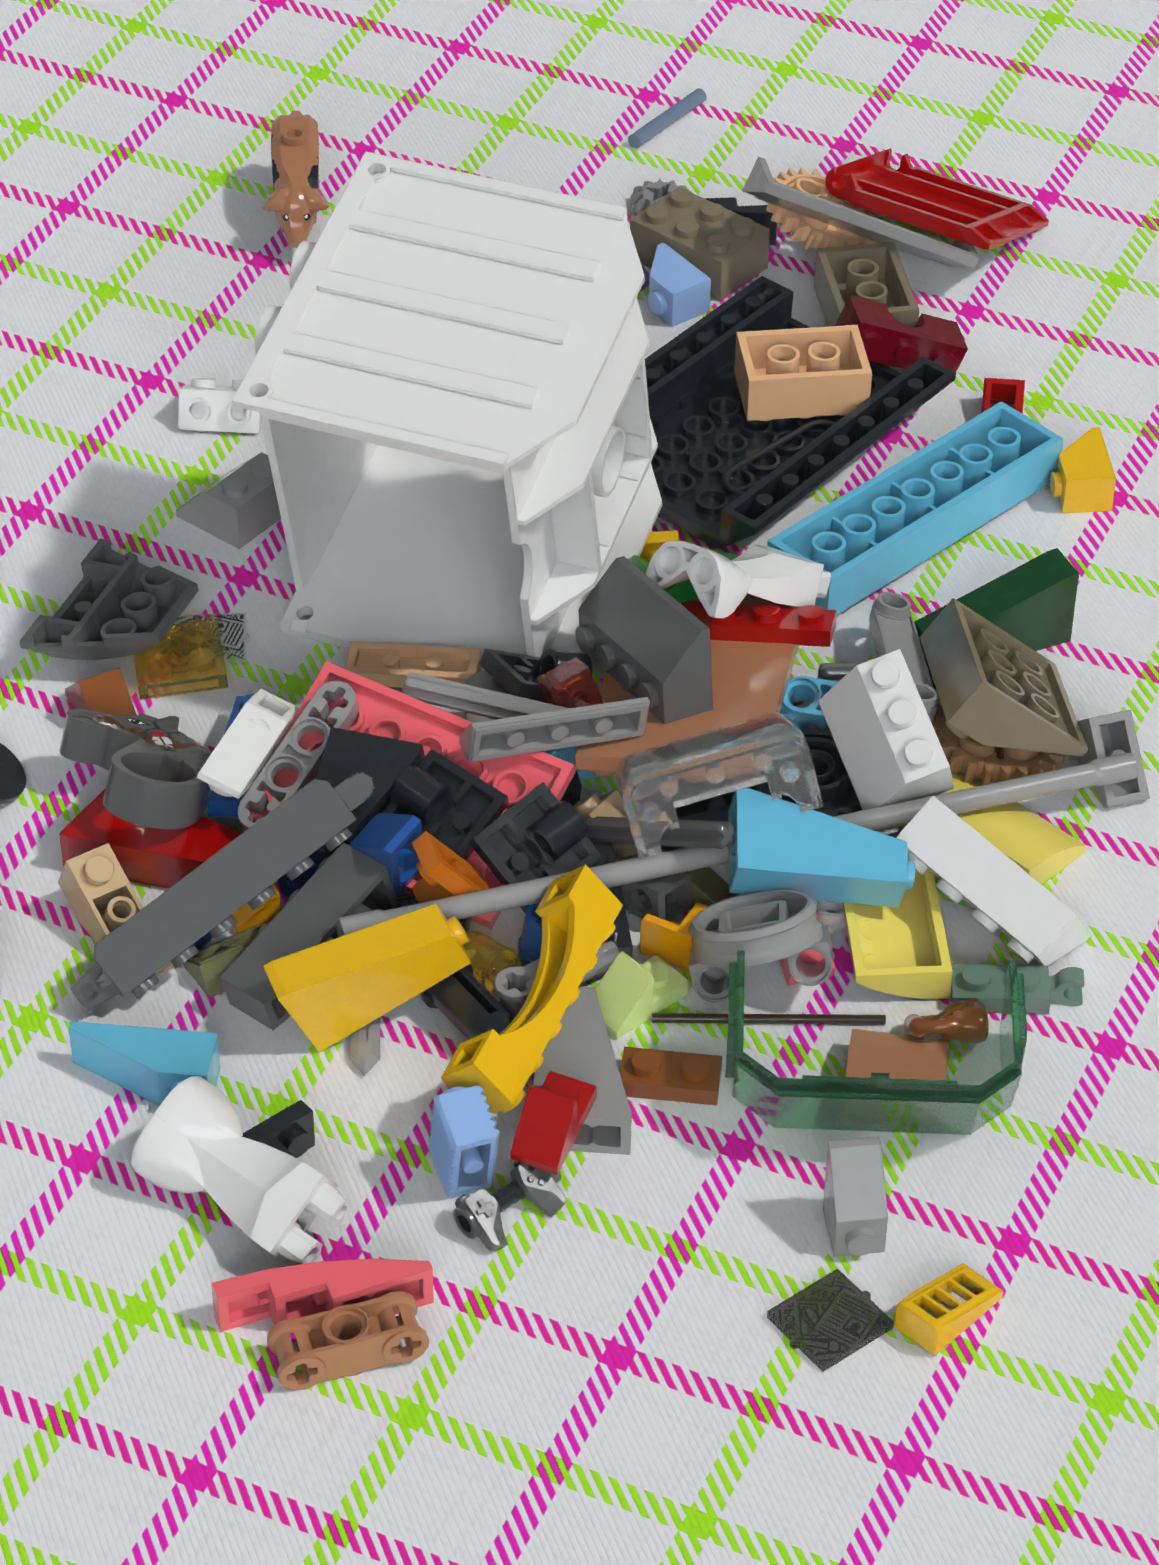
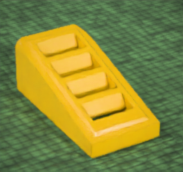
M962 1263L912 1292L899 1302L896 1308L895 1328L936 1356L1002 1299L1003 1290ZM962 1283L966 1284L967 1286H969L970 1288H972L974 1291H976V1292L979 1293V1294H978V1295L973 1294L972 1292H970L969 1290H967L965 1287H963L961 1284H962ZM951 1293H956L961 1298L966 1300V1302H960L958 1299L953 1297ZM942 1301L953 1310L949 1311L939 1303ZM932 1311L937 1316H939V1318H934L928 1312Z

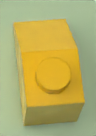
M1100 427L1091 428L1059 454L1057 472H1051L1050 474L1051 496L1058 497L1062 514L1112 511L1116 476Z

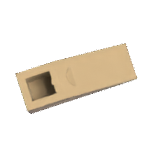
M109 843L65 862L58 884L79 923L96 943L143 909ZM169 962L161 969H159L157 972H155V975L160 974L166 970H169L174 966L171 962Z

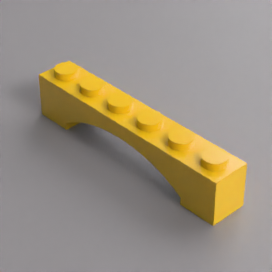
M586 864L554 879L535 911L542 919V943L539 965L530 993L517 1016L500 1034L491 1029L460 1043L441 1076V1079L449 1088L457 1086L468 1088L476 1085L484 1088L483 1095L487 1097L486 1104L490 1105L489 1112L493 1114L499 1111L507 1113L522 1101L525 1095L523 1088L530 1075L543 1063L544 1057L542 1053L548 1042L560 1031L562 1016L566 1009L578 998L580 983L584 976L596 965L598 950L616 928L614 921L623 904Z

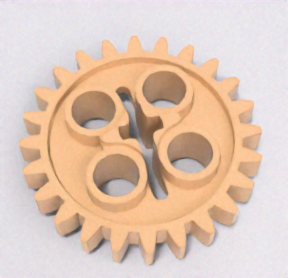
M789 168L786 174L780 172L778 177L774 178L775 182L884 221V218L876 216L877 213L856 207L848 201L831 195L826 188L825 177H822L816 169L813 170L812 174H809L804 168H800L798 173ZM768 203L766 211L773 213L771 221L782 223L779 230L793 234L791 237L792 242L799 240L804 242L805 250H809L811 247L816 249L879 243Z

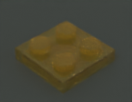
M217 618L173 624L159 644L150 650L133 655L140 700L228 688Z

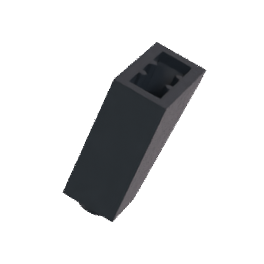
M331 727L316 779L328 781L334 789L348 777H351L352 774L356 775L357 772L359 774L363 772L369 777H373L372 781L375 787L373 794H370V798H367L365 802L351 811L357 820L347 827L353 835L346 839L344 843L350 846V843L378 813H382L391 802L392 788L400 774L410 765L414 764L418 767L425 758L422 744ZM323 845L315 852L323 856H331L340 845L330 852Z

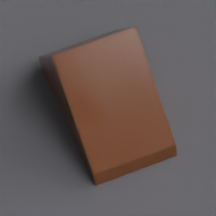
M120 667L77 681L65 688V696L74 709H87L117 716L137 715Z

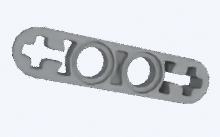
M339 680L330 681L323 684L314 694L240 801L238 817L244 832L255 824L251 816L253 810L261 812L267 805V811L270 813L316 777L331 729L324 721L328 717L331 727L348 730L359 712L356 694L349 684ZM343 697L346 707L343 709L337 706L329 715L328 701L337 702ZM315 731L324 736L322 745L315 750H304L299 746L300 738L307 732ZM291 768L297 771L299 777L292 786L282 788L273 783V778L279 770ZM264 791H268L273 796L270 802Z

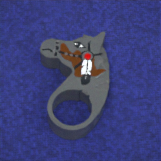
M79 708L68 710L59 749L60 754L72 761L96 764L109 771L103 805L110 813L140 826L157 829H181L189 827L200 820L206 810L210 787L208 783L198 779L197 776L211 754L201 744L178 731L179 717L168 716L157 719L156 717L141 713L139 715L117 716Z

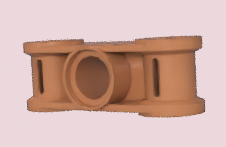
M390 1292L379 1298L352 1305L338 1306L328 1311L301 1318L286 1319L274 1325L267 1334V1343L271 1352L277 1355L280 1364L277 1376L281 1386L289 1390H303L318 1383L345 1376H355L368 1370L395 1363H407L419 1358L428 1349L429 1338L426 1331L418 1326L415 1317L418 1307L414 1296L408 1292ZM393 1308H398L399 1316H395ZM291 1334H294L296 1342L293 1344L290 1339ZM402 1338L405 1341V1347L400 1345V1339ZM301 1365L302 1374L297 1373L296 1366Z

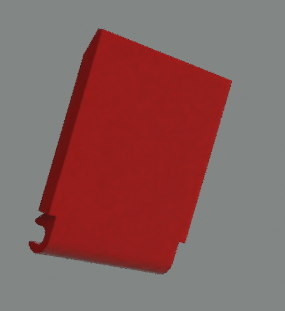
M891 148L832 168L825 178L828 192L836 198L850 202L851 205L985 250H991L1046 227L1049 223V220L1031 204L919 167L913 168L908 154L902 156L900 167L895 170L890 166Z

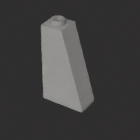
M578 987L580 989L578 998L566 1009L560 1020L562 1023L560 1031L548 1042L542 1053L544 1060L535 1071L533 1086L541 1088L549 1071L597 1086V1098L570 1151L630 1155L632 1112L595 987Z

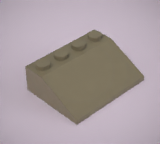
M952 598L920 636L925 652V660L932 674L931 680L936 686L939 695L938 702L942 706L946 717V726L958 737L966 739L969 736L985 746L1083 757L1088 751V747L1056 664Z

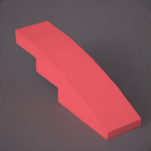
M357 1259L320 1261L265 1269L211 1283L214 1318L220 1332L270 1317L274 1325L286 1319L301 1318L321 1313L338 1306L356 1304L397 1291L408 1292L414 1296L417 1307L434 1303L433 1268L429 1261ZM397 1307L393 1308L394 1313H395V1314H398V1313H399L398 1308H397Z

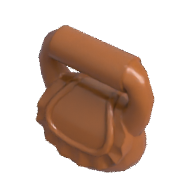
M973 998L967 1001L955 1002L937 1015H908L904 1020V1027L915 1037H922L926 1034H940V1036L948 1040L955 1039L965 1043L977 1044L987 1039L989 1023L984 1003Z

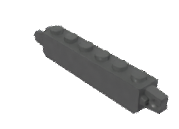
M357 772L356 775L352 774L351 777H348L334 789L328 781L313 779L96 943L93 953L95 963L70 988L80 1004L89 1011L118 994L124 997L131 991L136 998L140 997L160 981L155 972L169 962L176 969L199 951L194 943L209 932L215 940L237 923V920L232 915L246 903L254 910L276 893L271 884L284 874H287L292 881L315 864L309 855L323 845L330 852L353 834L347 827L357 819L351 811L365 802L367 798H370V794H373V789H375L372 781L373 777H369L363 772L361 774Z

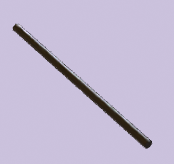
M652 1013V1023L886 1024V1016L848 1014Z

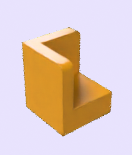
M697 902L681 924L673 920L666 921L651 914H646L641 920L640 953L650 957L657 955L666 963L690 972L689 957L690 949H692L694 944V938L689 934L688 929L694 917L708 906Z

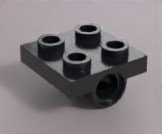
M485 648L479 664L493 677L492 682L505 688L514 696L566 708H576L594 705L598 695L589 686L592 677V663L589 656L585 654L549 648L542 653L541 657H533Z
M431 749L418 767L414 764L410 765L400 774L392 788L391 802L382 813L416 816L421 820L422 834L427 831L466 861L474 851L468 841L503 813L509 805V799L506 794Z
M544 782L536 786L468 841L503 886L571 872L585 864L590 867L602 857L587 837L589 830L582 815L568 802H559ZM528 905L520 907L524 913Z

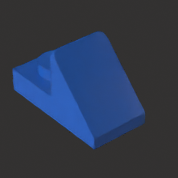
M378 813L350 843V846L387 867L396 897L419 873L416 864L420 860L412 842L422 834L421 820L414 815Z

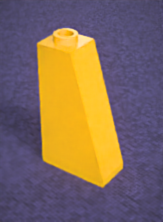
M433 904L267 963L263 967L277 999L320 1053L471 964L463 947L470 940L456 916L447 920L438 905Z

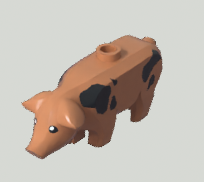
M292 111L290 115H280L272 122L271 161L274 192L267 200L263 209L276 212L280 230L285 233L288 246L297 248L302 241L308 240L310 231L316 223L318 210L328 209L329 205L319 193L318 122L310 115H302L300 111Z

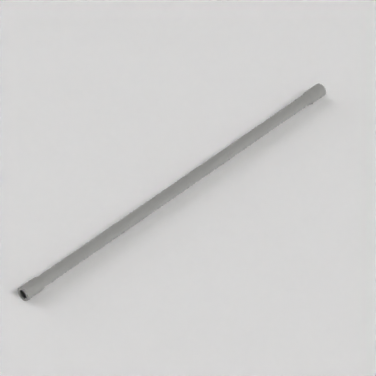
M1128 752L1094 759L1087 764L934 795V797L957 815L1089 786L1100 787L1137 778L1138 765L1134 755ZM932 796L834 817L874 831L905 826ZM686 847L590 867L589 869L607 888L729 863V847H724L723 849ZM569 872L389 910H373L339 917L336 919L338 938L433 904L438 905L447 920L453 916L460 920L540 903L552 881Z

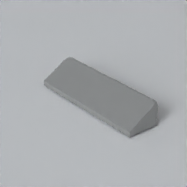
M648 697L471 723L460 735L459 743L467 761L475 762L644 736L650 701Z

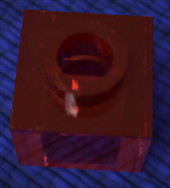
M577 657L537 678L548 704L576 708L604 703L589 667Z

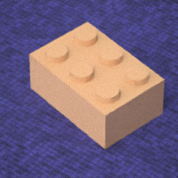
M858 325L736 332L734 373L747 421H770L772 419L784 418L808 419L816 416L832 415L846 416L870 397L872 371Z

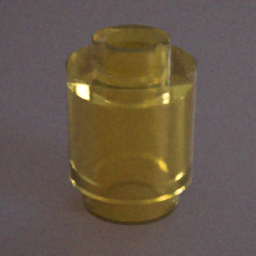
M465 930L470 941L465 943L463 947L473 966V976L490 993H496L495 978L497 974L503 969L518 967V955L511 948L481 931Z

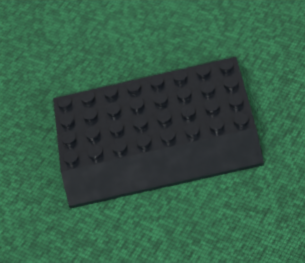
M761 276L645 358L649 416L658 442V448L651 461L662 499V507L658 517L718 550L751 537L955 380L956 373L925 357L920 358L902 373L886 365L869 361L872 371L870 397L846 416L832 415L816 416L808 419L784 418L772 419L770 421H747L734 373L736 332L811 328L791 318L794 291ZM823 419L835 422L831 427L814 426L733 472L729 477V482L734 488L746 491L742 495H734L725 488L722 481L723 476L731 466L810 421Z

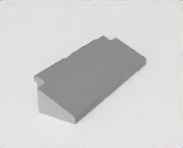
M759 156L742 192L755 196L754 198L870 240L879 243L893 242L896 249L926 260H933L951 267L975 268L980 259L973 245L955 240L953 245H949L775 182L766 159Z

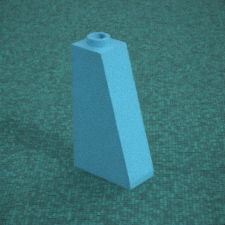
M736 787L728 811V822L735 828L733 833L735 842L729 847V893L746 894L764 890H795L807 894L813 900L899 907L906 889L912 890L915 881L914 861H908L906 841L747 787Z

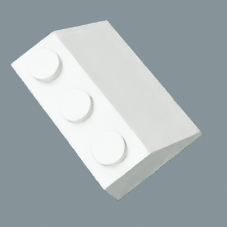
M900 649L856 665L818 701L862 810L939 795L954 789L949 763Z

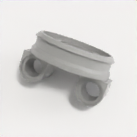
M764 890L734 896L714 903L700 911L694 917L688 929L689 934L694 938L693 947L690 949L689 970L696 994L702 1000L710 1003L723 1002L731 997L735 991L737 968L766 964L787 958L791 976L798 983L805 986H816L825 982L829 978L833 967L832 942L828 925L822 926L820 920L816 917L817 903L807 894L800 891ZM806 950H815L823 956V959L816 964H805L798 956ZM710 967H717L723 969L728 975L723 980L711 981L703 975V972Z

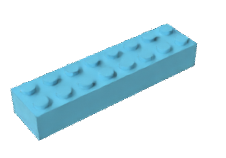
M1001 401L769 539L767 546L824 564L823 570L830 572L831 579L826 597H816L815 605L827 610H836V615L1049 485L1051 472H1057L1058 456L1062 452L1063 438Z

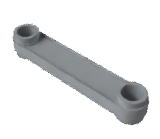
M880 593L876 601L873 602L869 616V630L873 634L878 656L880 657L898 649L901 650L932 723L938 708V693L933 687L910 611L911 603L906 597L897 593Z

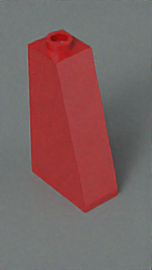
M105 789L59 833L63 867L67 860L109 843L130 882L167 889L242 834L205 817H201L200 820L191 826L181 829H157L133 824L118 818L104 807L103 797Z

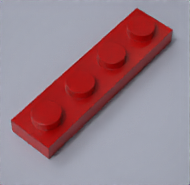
M685 601L680 603L710 629V640L830 647L836 629V610H827L816 605H807L801 608L779 607L774 603L739 605L728 617L714 618L707 614L701 602Z

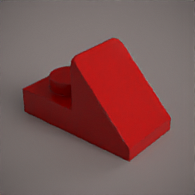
M549 1071L541 1088L530 1086L525 1097L510 1151V1159L558 1175L597 1098V1086L553 1071Z

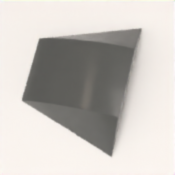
M100 538L81 562L83 579L53 617L39 615L20 639V647L50 657L73 660L119 658L150 650L161 642L199 591L198 585L161 566L152 568L139 563L137 555L131 552L126 553L124 556L112 550L110 542Z

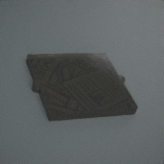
M838 1268L767 1311V1318L790 1340V1347L792 1349L799 1348L822 1372L894 1327V1321L870 1299V1292L861 1291Z

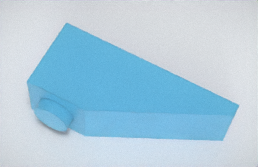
M77 1021L70 1022L69 1035L73 1063L159 1106L178 1083L191 1076L202 1077L216 1087L220 1072L218 1033Z

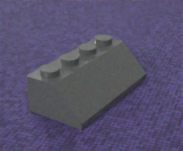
M625 556L615 558L578 609L579 627L576 628L575 635L580 650L589 655L599 664L604 672L610 674L625 691L631 693L636 699L648 697L650 701L649 711L664 724L713 710L710 629Z

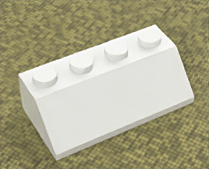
M932 796L896 837L907 842L908 861H914L916 872L923 875L928 869L940 879L936 887L955 904H958L962 898L976 909L971 916L991 934L999 928L1010 937L1011 940L1006 944L1007 947L1027 964L1035 958L1043 966H1049L1085 943L1091 936L1076 912L936 797Z

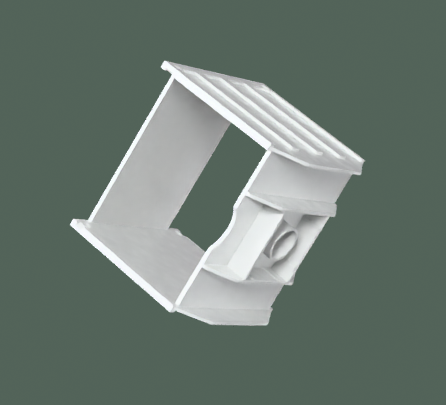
M365 152L317 243L302 241L297 247L290 268L289 281L291 291L283 306L268 305L263 310L255 333L256 356L232 399L233 410L236 412L245 413L246 410L259 412L296 588V592L279 623L281 632L347 649L350 648L351 642L481 648L482 655L485 648L533 657H541L542 653L549 648L586 655V653L580 650L575 635L576 628L579 627V607L615 558L625 556L629 559L633 555L640 557L662 507V499L651 465L653 456L658 448V442L649 416L645 354L649 348L650 341L637 301V296L645 281V277L627 221V207ZM304 615L312 616L311 618L306 620L300 619V617Z

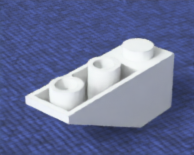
M260 689L245 703L199 771L197 778L208 783L210 789L215 793L239 799L251 787L275 752L299 707Z

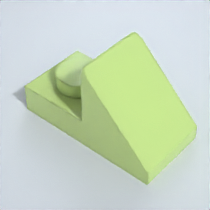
M621 951L595 989L608 1033L617 1040L650 1019L652 1013H659L688 994L689 980L657 955L639 964L625 952Z

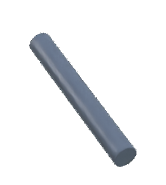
M700 88L694 90L628 137L629 144L633 148H639L706 101L707 96L704 90Z

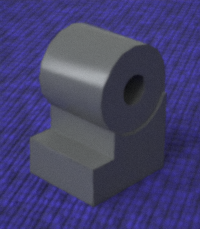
M688 871L621 885L625 909L642 919L646 914H651L666 921H671L692 909L691 873Z

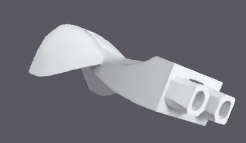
M674 540L665 542L653 554L646 570V575L662 589L690 579L707 614L714 618H725L731 615L747 594L778 604L797 607L815 605L816 597H826L831 579L830 572L823 570L824 564L768 546L751 545L742 555L729 560L723 555L685 541Z
M191 1076L178 1083L158 1107L137 1139L131 1158V1166L134 1171L153 1185L166 1191L193 1193L206 1189L225 1214L250 1239L284 1262L289 1259L298 1264L313 1263L320 1254L323 1244L307 1234V1229L317 1215L336 1227L342 1222L351 1208V1204L336 1190L338 1185L305 1162L266 1144L242 1137L240 1118L230 1099L221 1090L202 1077Z

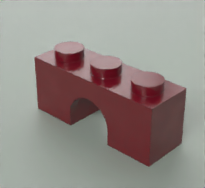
M849 295L835 326L858 325L868 361L904 370L920 358L925 357L956 373L968 350L957 322L921 313L915 327H911L896 320L889 313L886 304Z

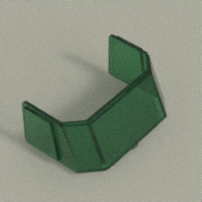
M737 950V962H729L725 1077L732 1078V1096L774 1128L971 1135L1011 1107L1022 1075L1021 1069L1027 1041L1023 973H1017L1016 960H1008L999 1032L1001 1071L981 1085L957 1084V1081L892 1079L889 1078V1073H871V1078L802 1075V1079L779 1078L743 1052L745 950Z

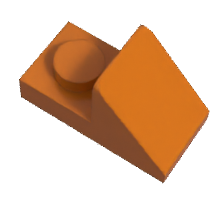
M427 831L412 842L420 860L416 867L423 877L413 886V893L418 903L489 889L483 874Z

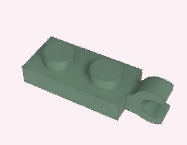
M951 964L953 970L951 1004L976 998L984 1003L987 1012L1035 1014H1049L1050 1003L1072 1007L1083 1004L1082 987H1084L1085 982L1084 969L1067 967L1055 975L1049 976L1048 966Z

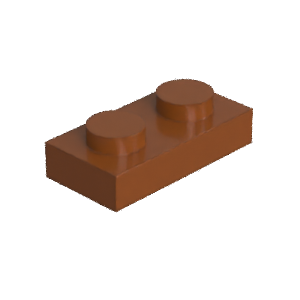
M624 1047L620 1075L627 1097L717 1105L723 1056Z

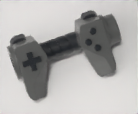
M517 1161L514 1162L515 1168L510 1171L512 1182L491 1195L484 1189H480L472 1195L463 1194L456 1199V1208L453 1211V1216L458 1228L469 1239L479 1237L488 1250L497 1251L505 1248L508 1242L503 1232L500 1213L519 1200L526 1198L549 1217H553L566 1203L565 1195L556 1184L561 1180L560 1171L556 1175Z

